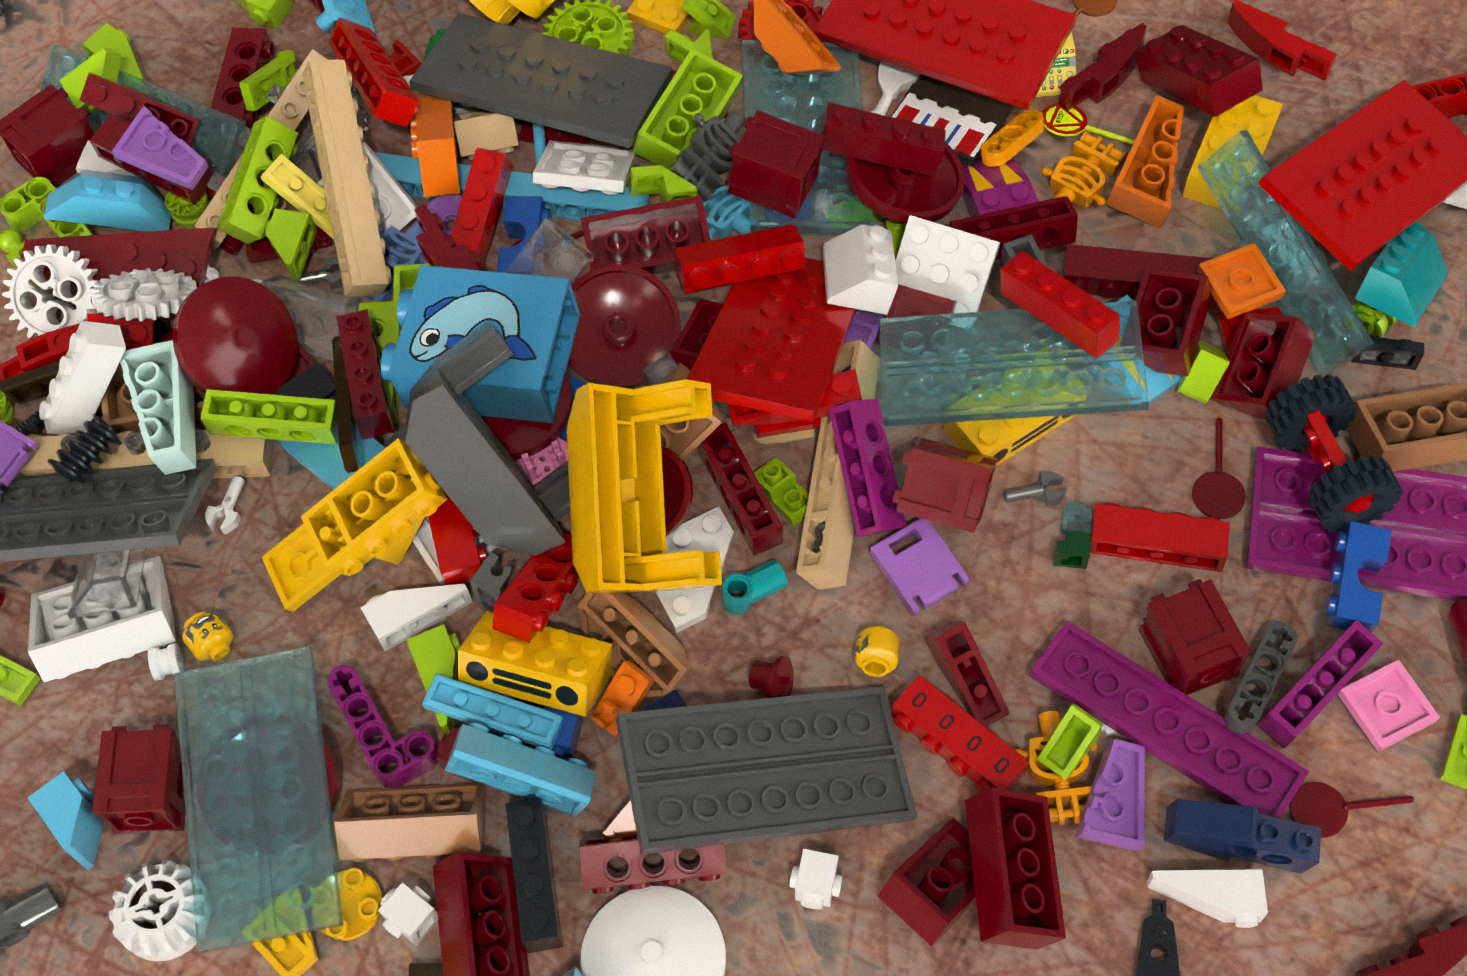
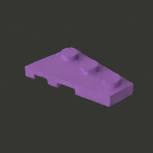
M145 106L142 107L112 150L116 159L190 190L195 188L208 168L206 161L182 139L175 136L169 127L155 118Z
M1113 739L1106 744L1075 837L1139 851L1144 848L1145 747Z

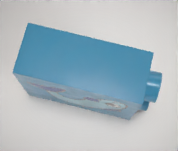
M420 265L414 289H404L399 296L397 317L402 329L398 342L387 343L381 357L382 378L384 381L392 382L404 407L408 408L412 387L433 361L490 320L510 346L509 349L513 355L464 390L462 394L480 416L553 423L580 318V311L569 279Z

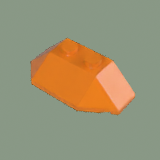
M754 0V35L762 43L761 47L763 50L775 58L781 71L788 75H812L838 72L841 65L783 0Z

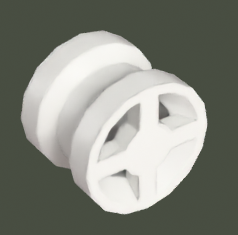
M178 643L169 644L165 649L154 647L148 650L149 668L155 681L164 680L166 675L172 674L175 677L184 675V659Z

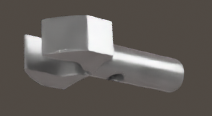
M337 257L325 258V266L321 270L303 273L300 281L293 280L292 277L290 278L293 287L322 281L329 283L331 290L343 286L341 273L333 274L335 271H340Z
M1047 471L1040 473L1039 481L1036 485L1005 490L1003 497L1007 503L1038 497L1045 501L1046 507L1056 506L1061 502L1067 488L1056 491L1048 489V486L1062 485L1063 477L1057 473Z

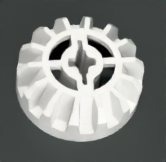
M162 860L161 864L157 865L148 862L142 865L143 870L136 875L131 873L126 875L124 878L125 886L120 892H114L112 898L115 901L114 909L109 911V919L114 924V936L134 955L149 961L171 960L191 950L204 936L212 916V899L204 881L188 866L175 864L171 860ZM165 881L172 884L176 889L165 892L163 889L154 888L152 882ZM146 885L147 891L140 897L138 904L131 907V902L136 892ZM153 925L156 928L146 929L145 927Z

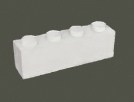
M81 321L76 333L71 335L67 354L61 357L58 374L55 379L51 380L49 394L46 400L41 402L39 408V416L41 420H44L47 433H69L74 435L76 430L87 432L83 424L86 420L92 421V415L96 413L126 349L119 325Z

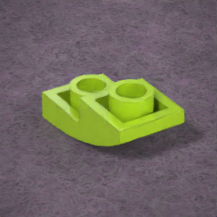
M775 457L754 472L768 500L793 527L805 519L809 493L797 483L796 475L782 461Z

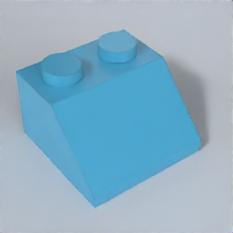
M63 771L27 798L61 847L85 869L90 870L95 864L105 821L92 813L94 791L88 788L80 777L73 780Z

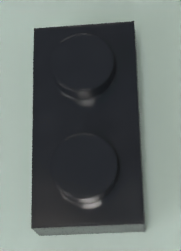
M1359 335L1351 351V362L1416 370L1424 355L1425 343L1413 342L1409 339L1380 338L1377 335Z

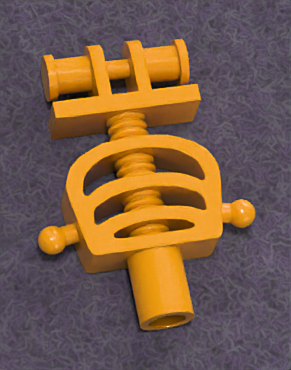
M1085 131L1080 141L1077 140L1074 143L1072 156L1060 159L1054 171L1049 167H1044L1042 175L1051 177L1049 189L1057 193L1053 198L1068 195L1071 203L1074 202L1083 208H1087L1094 201L1099 206H1103L1106 203V199L1101 196L1105 184L1104 173L1114 177L1117 174L1118 166H1122L1125 162L1128 152L1120 151L1116 148V144L1112 142L1105 146L1103 145V137L1099 136L1096 138L1090 135V132Z
M1046 711L1038 715L1042 737L1030 738L1027 751L1016 749L1015 751L1029 761L1027 771L1033 781L1055 787L1054 791L1036 792L1035 794L1047 797L1048 805L1053 804L1054 808H1049L1051 823L1057 822L1058 826L1064 825L1065 818L1072 817L1073 823L1078 824L1086 805H1078V801L1088 799L1092 786L1071 788L1070 783L1077 781L1085 774L1089 764V756L1087 754L1084 757L1080 766L1073 771L1067 780L1037 760L1060 724L1059 712ZM1095 743V745L1091 748L1090 751H1095L1097 749V743ZM1069 802L1070 809L1063 810L1062 803Z

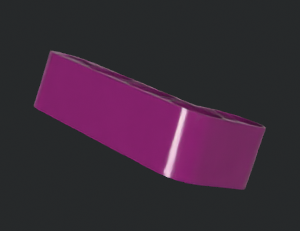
M347 665L338 666L330 672L327 680L328 686L368 762L383 786L387 788L401 787L437 766V745L429 733L415 731L394 742L357 672ZM347 683H349L354 692L349 696L343 687ZM363 708L368 709L366 714L362 717H354L355 713L358 710ZM383 736L378 744L369 745L373 737ZM423 746L429 747L426 754L414 756L418 748ZM389 764H398L394 772L389 774L383 773Z

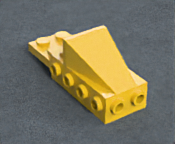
M396 439L301 516L303 524L262 556L285 610L294 612L341 574L350 577L360 572L364 565L372 558L398 565L403 560L424 518L435 513L438 507L448 500L442 487L404 440Z

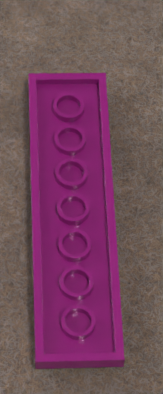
M1069 621L1065 622L1030 672L1029 677L1070 703H1075L1091 716L1133 743L1144 746L1147 752L1229 804L1258 807L1257 813L1281 818L1310 772L1251 734L1233 732L1228 728L1222 716Z

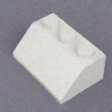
M861 224L825 242L822 251L827 303L887 315L898 288L892 231L882 226Z

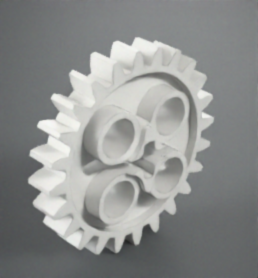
M54 244L47 245L46 249L44 246H35V253L33 251H24L25 259H14L18 269H7L13 278L12 280H3V283L10 287V291L2 293V296L11 300L10 303L4 306V309L14 310L9 319L10 321L20 320L21 322L17 330L29 329L27 333L28 338H35L50 331L80 324L81 321H86V308L96 309L93 308L91 288H94V283H100V280H93V276L98 270L86 268L90 262L88 258L78 261L79 251H71L69 253L68 246H60L57 250ZM46 266L51 271V277L48 281L43 275ZM33 280L41 288L33 286L30 281ZM72 282H75L78 287L75 297L70 292V284ZM48 289H54V290H53V293H51V292H49V291H46V290H48ZM32 293L37 297L35 307L31 305L29 299ZM54 296L61 298L59 300H53ZM68 302L74 303L77 308L74 309ZM58 308L64 314V319L61 323L56 318Z
M150 268L145 270L133 269L129 273L121 271L119 276L111 274L109 275L110 279L101 278L100 283H94V288H91L93 308H96L97 313L103 312L105 317L113 315L115 320L126 317V321H130L133 318H138L139 321L144 319L157 320V317L160 316L169 318L170 313L176 314L184 299L197 286L196 281L192 280L191 276H185L183 272L175 274L174 270L163 272V268L156 271H151Z

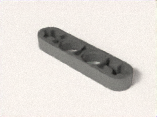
M1275 622L1266 630L1225 712V723L1233 732L1247 734L1253 730L1260 719L1297 642V633L1289 624ZM1277 635L1284 638L1278 650L1272 648ZM1259 659H1270L1274 662L1276 670H1265L1259 664ZM1256 684L1260 686L1264 695L1254 696L1250 694L1246 685ZM1245 704L1246 706H1249L1250 709L1248 710L1245 716V720L1243 721L1240 720L1238 716L1243 705Z

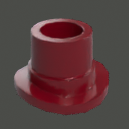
M781 655L773 662L757 660L753 663L749 673V685L752 689L766 692L767 698L790 696L793 689L794 674L789 657Z

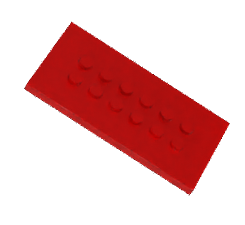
M832 0L815 27L814 34L819 40L1029 110L1076 23V15L1031 0Z
M1404 79L1265 174L1258 184L1349 271H1352L1467 184V136Z
M805 257V269L733 283L687 380L711 383L712 400L813 422L857 309L827 303L824 263L821 260Z

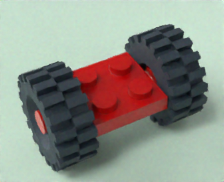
M1321 374L1314 375L1312 380L1306 377L1301 379V383L1296 386L1294 383L1287 386L1289 390L1286 392L1280 391L1276 395L1278 399L1271 400L1268 404L1270 408L1265 410V418L1282 448L1284 447L1288 451L1292 448L1294 451H1301L1305 447L1313 463L1319 462L1323 468V471L1320 472L1321 481H1315L1312 484L1313 489L1308 491V500L1322 527L1332 533L1336 530L1337 532H1343L1350 521L1370 525V521L1383 518L1384 512H1391L1394 509L1393 504L1400 502V496L1403 495V491L1388 462L1383 457L1378 458L1377 455H1372L1369 459L1367 456H1360L1358 461L1353 459L1347 460L1335 439L1339 436L1338 432L1340 430L1345 431L1349 427L1347 423L1353 422L1355 419L1354 414H1357L1356 405L1340 378L1337 376L1333 377L1331 374H1326L1324 378Z

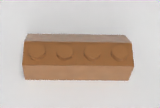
M481 783L347 790L334 821L339 860L364 862L374 858L400 860L404 857L412 856L430 859L439 855H449L456 852L481 853L485 838L486 786Z

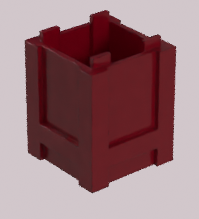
M50 84L0 120V136L10 150L14 160L33 178L45 177L57 188L77 173V163L87 141L92 138L94 133L86 118L90 114L83 107L76 109L66 99L68 93L62 87L57 90Z
M757 110L753 118L748 116L743 127L747 128L739 144L733 142L729 149L733 162L732 171L725 180L729 184L728 193L796 219L800 208L819 176V166L826 136Z
M921 438L918 444H912L910 452L905 451L902 464L908 465L901 490L895 489L892 502L898 503L896 511L974 533L982 519L998 458Z
M1201 579L1188 583L1190 589L1169 597H1165L1163 593L1151 597V602L1147 606V616L1143 618L1144 624L1140 625L1139 632L1165 681L1186 695L1238 677L1240 673L1239 668L1244 658L1251 651L1211 579L1202 582Z
M168 724L153 725V730L126 731V726L112 727L111 731H102L92 813L111 826V831L115 834L166 830L184 831L191 750L188 747H184V743L175 737L176 732L172 728H168Z

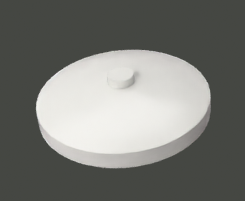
M649 886L643 889L629 890L615 897L593 918L582 943L581 973L583 976H725L726 949L723 935L716 919L695 897L671 887Z

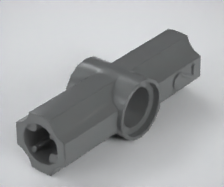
M48 882L14 901L5 900L0 902V949L18 944L27 936V930L63 911L58 895Z

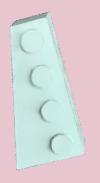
M173 340L125 350L119 363L124 372L125 384L128 386L132 397L133 409L136 411L139 419L138 424L149 458L165 475L196 468L194 388L177 361Z

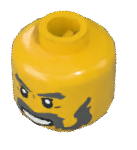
M202 611L186 621L182 639L197 660H213L217 662L229 654V646L232 644L234 636L220 615Z
M882 625L863 629L856 639L854 656L856 665L865 674L872 677H882L896 669L899 662V637L894 631Z

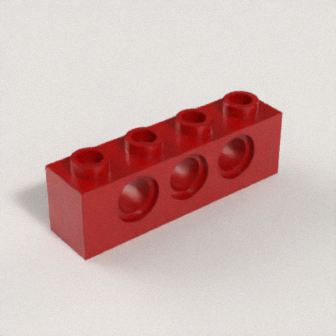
M562 531L565 543L537 556L533 555L496 600L492 629L530 643L538 631L542 632L545 629L549 616L552 612L557 613L565 595L567 593L571 594L574 591L579 578L573 564L571 534Z

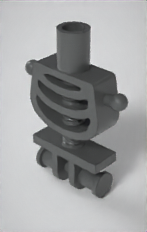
M731 111L724 122L717 116L705 122L702 114H695L694 120L699 123L700 127L691 135L690 143L692 149L687 147L677 155L678 158L670 166L672 171L675 170L683 179L689 180L696 186L697 192L702 195L704 201H707L714 194L715 188L724 182L715 171L725 172L732 168V154L729 153V149L733 142L739 144L741 141L736 134L745 123V118L737 111Z

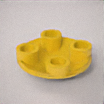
M358 868L343 870L327 878L321 886L313 891L311 896L314 921L320 931L326 936L340 941L353 940L366 934L375 925L380 916L378 910L381 907L383 898L378 883L370 875Z

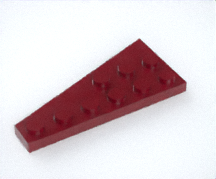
M217 228L25 239L21 258L25 259L24 251H33L35 253V246H44L46 249L47 245L54 244L57 250L60 246H68L69 253L71 251L80 252L78 261L83 258L90 260L86 267L87 269L98 270L93 276V280H100L101 278L110 279L109 275L119 276L121 271L129 273L133 269L145 270L150 268L151 271H156L163 268V272L174 270L175 274L183 272L185 276H191L192 280L196 281V286L199 287L204 284ZM46 266L43 275L50 278L51 271Z

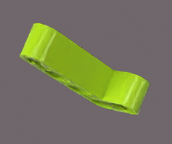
M45 177L32 178L0 199V211L9 226L15 231H25L43 220L56 237L92 235L82 223L44 219L48 194L56 189Z

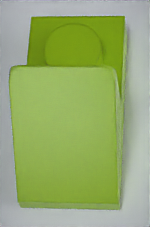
M683 1L682 8L692 16L688 28L689 33L701 35L706 29H709L710 37L725 40L730 37L736 15L720 1Z
M673 29L664 36L666 55L681 64L691 48L713 59L709 29H706L695 42L688 36L681 35Z

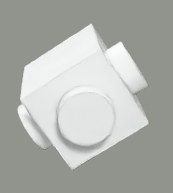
M803 849L800 867L793 866L789 887L795 888V900L801 901L802 906L811 909H822V906H831L832 896L839 897L843 876L837 875L838 855Z
M403 882L397 889H391L381 901V907L378 910L385 919L382 926L397 939L404 935L416 946L436 924L438 915L436 910L428 904L432 899L422 889L415 885L411 890Z

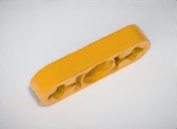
M1038 110L1023 111L991 136L980 147L982 163L989 167H997L1008 162L1044 131L1043 113Z

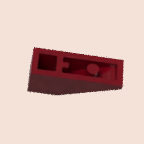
M953 620L924 635L939 668L972 717L987 727L1010 714L966 622Z

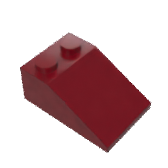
M954 818L950 819L895 870L878 894V897L931 947L976 900L968 830Z

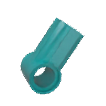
M771 560L745 574L735 573L725 578L722 586V604L724 609L733 615L744 614L753 603L788 587V580L779 562ZM738 591L744 593L745 595L741 597H733L730 594L732 592Z

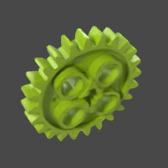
M574 0L575 5L572 6L564 2L565 9L555 8V16L548 15V23L543 24L544 32L541 34L626 56H629L628 49H633L634 30L632 20L628 19L627 11L621 12L620 5L612 8L611 0L606 1L604 4H601V0H595V2L585 0L584 3Z

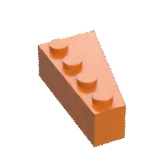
M415 93L419 100L417 114L414 118H411V148L413 159L419 158L424 197L460 194L452 101L423 93Z
M1159 95L1155 96L1106 201V205L1160 229L1162 228L1172 206L1171 196L1175 183L1174 172L1178 159L1177 149L1181 135L1184 106Z

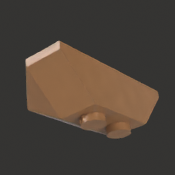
M610 592L586 593L577 605L582 619L584 637L612 644V678L622 662L630 660L655 680L645 697L672 695L691 670L684 646L643 605L624 593Z

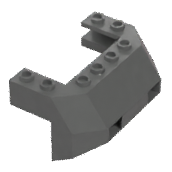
M488 320L436 358L412 387L404 439L405 443L487 544L537 556L565 543L558 521L570 513L568 461L533 485L462 394L464 390L513 355L509 349L510 346L491 321Z

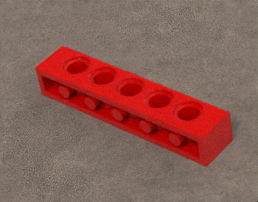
M339 17L328 42L339 60H345L346 69L351 72L354 85L373 115L407 127L411 118H414L417 114L419 100L372 30Z

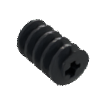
M95 414L92 416L96 423L86 420L83 424L87 433L81 430L75 431L74 435L78 442L73 440L65 442L69 452L62 449L56 451L60 462L54 459L47 461L56 472L70 483L77 481L84 484L86 481L82 472L95 473L90 463L93 461L102 465L104 461L100 453L113 454L108 444L110 442L119 446L122 444L117 433Z

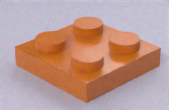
M1255 243L1202 262L1197 268L1198 274L1208 275L1211 294L1227 319L1284 298L1286 293L1282 283Z

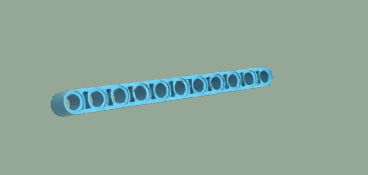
M374 152L410 197L434 200L439 197H424L419 158L413 159V157ZM457 164L460 194L457 195L462 196L471 165ZM511 171L500 210H505L506 196H542L545 208L550 209L551 217L581 221L583 217L647 206L650 197L649 195L630 196L628 187H625L623 193L619 192L615 195L604 194L601 190L593 189L579 192L571 187L564 186L545 188L542 184L533 183V174Z

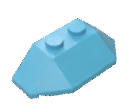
M82 170L49 193L44 212V219L146 232L169 230L172 217L164 199L148 181L138 176L92 170Z

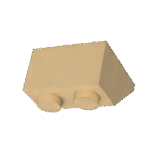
M487 110L455 115L453 117L461 157L467 156L468 160H473L476 147L509 153L514 151L513 146L519 145L513 117Z

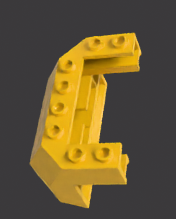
M685 379L636 389L587 383L576 389L566 428L572 558L586 593L673 591L722 585L720 551L704 553L701 550L667 553L660 426L713 417L711 383Z

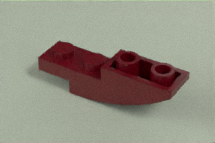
M1141 23L1135 28L1127 30L1122 36L1112 42L1104 44L1098 51L1096 63L1090 64L1085 70L1067 78L1062 83L1060 105L1068 111L1089 97L1098 104L1118 89L1137 64L1135 51L1144 46L1147 26Z
M92 72L88 73L79 101L131 121L135 119L142 107L145 106L155 118L162 121L175 136L182 139L190 147L201 120L149 94L125 84L116 83Z
M425 204L414 209L418 225L423 232L416 236L420 252L429 266L469 270L482 269L480 260L474 251L469 253L464 243L456 246L450 235L444 236L442 233L444 227L437 213L431 214Z
M1467 915L1450 922L1451 928L1439 932L1437 927H1432L1416 935L1418 940L1408 948L1410 953H1405L1389 961L1391 966L1379 970L1376 964L1357 971L1356 975H1445L1467 955Z

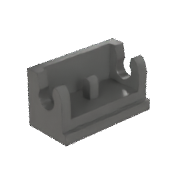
M490 552L470 580L480 609L485 612L486 610L494 612V604L507 588V582L512 574L510 566L504 569L503 574L501 573L498 564L499 556Z

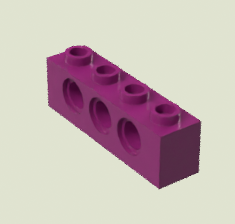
M878 399L850 401L828 409L857 537L883 534L907 527L904 513L897 512L898 503L892 502L898 485Z
M1356 620L1257 725L1284 749L1309 725L1384 643Z

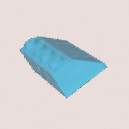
M469 723V726L461 725L444 771L524 799L540 797L544 806L575 817L589 804L595 771L587 768L588 764L575 758H568L567 761L555 757L554 751L541 746H536L535 749L521 745L522 740L511 735L504 734L501 738L488 733L489 729L477 723Z

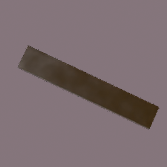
M340 336L333 337L332 348L339 449L345 471L351 473L359 470L356 426Z

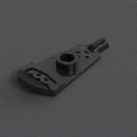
M1152 899V915L1144 919L1136 976H1180L1174 922L1166 917V900ZM1154 949L1161 950L1164 953V960L1155 961L1151 957V951Z

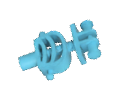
M729 185L717 188L707 201L703 200L711 240L713 235L720 239L726 238L734 230L740 235L760 231V226L748 218L752 213L751 202L728 193Z

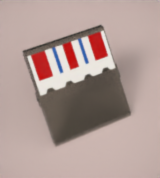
M921 74L917 81L911 85L904 99L890 117L946 130L945 142L954 150L960 162L974 166L981 156V145L1004 126L1006 119L1015 106Z

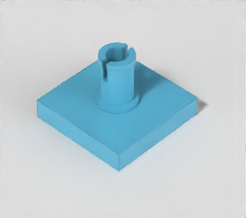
M322 0L325 11L315 18L317 20L316 23L322 30L329 32L337 24L340 17L368 27L374 34L376 33L366 0Z

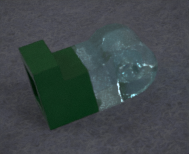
M1072 501L1063 509L1060 530L1064 534V541L1057 540L1053 566L1087 569L1090 558L1092 513L1089 506L1084 502Z

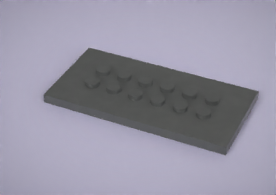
M458 13L409 82L411 90L631 148L637 133L671 80L672 67Z
M196 460V468L167 475L156 464L94 470V474L83 471L82 475L86 481L84 484L77 481L70 483L60 474L14 478L8 487L1 484L0 489L3 493L0 496V562L178 546L181 544L217 470L214 460Z
M885 686L618 713L616 717L640 855L909 822L917 817Z

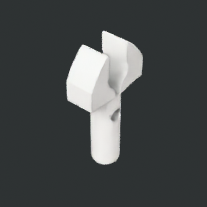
M234 476L220 505L216 507L208 505L205 511V519L212 532L217 525V521L224 517V515L226 517L220 527L223 534H227L238 527L241 517L238 512H234L233 508L245 484V480L242 477Z

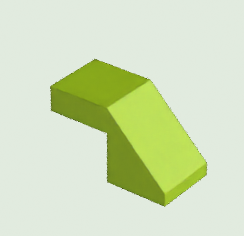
M662 165L631 167L628 184L630 196L660 194L662 203L697 196L695 185Z

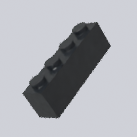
M540 797L505 803L522 944L527 953L563 947L546 810Z

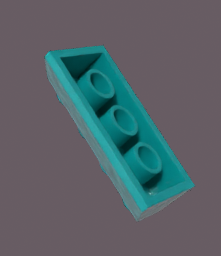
M1415 222L1390 241L1370 267L1355 299L1415 327L1449 273L1434 234L1427 231L1423 225Z

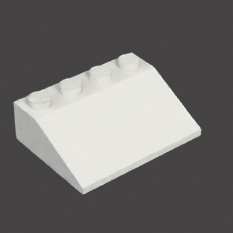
M160 555L31 595L28 653L43 682L62 679L70 674L85 669H94L117 659L130 658L150 648H162L176 641L175 621Z

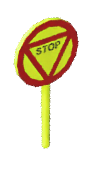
M1053 103L1046 106L1042 111L1044 127L1049 132L1059 136H1076L1085 130L1133 145L1135 141L1134 139L1087 125L1088 119L1085 113L1076 106L1067 111L1060 103Z

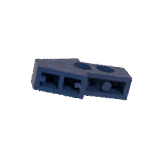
M1176 799L1167 806L1164 841L1220 860L1228 861L1233 857L1302 874L1319 864L1321 828L1257 813L1258 807Z

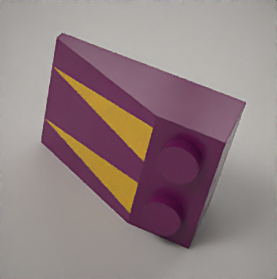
M982 157L961 161L965 175L962 198L970 217L1039 202L1030 179L1013 157L1005 164L997 167L984 165Z

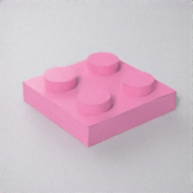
M1399 660L1351 683L1338 692V696L1377 752L1436 723L1440 718Z

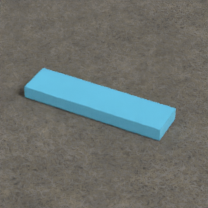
M435 674L422 703L425 709L466 723H477L487 727L489 731L501 735H511L519 738L522 742L545 747L552 750L564 723V718L561 715L439 674Z

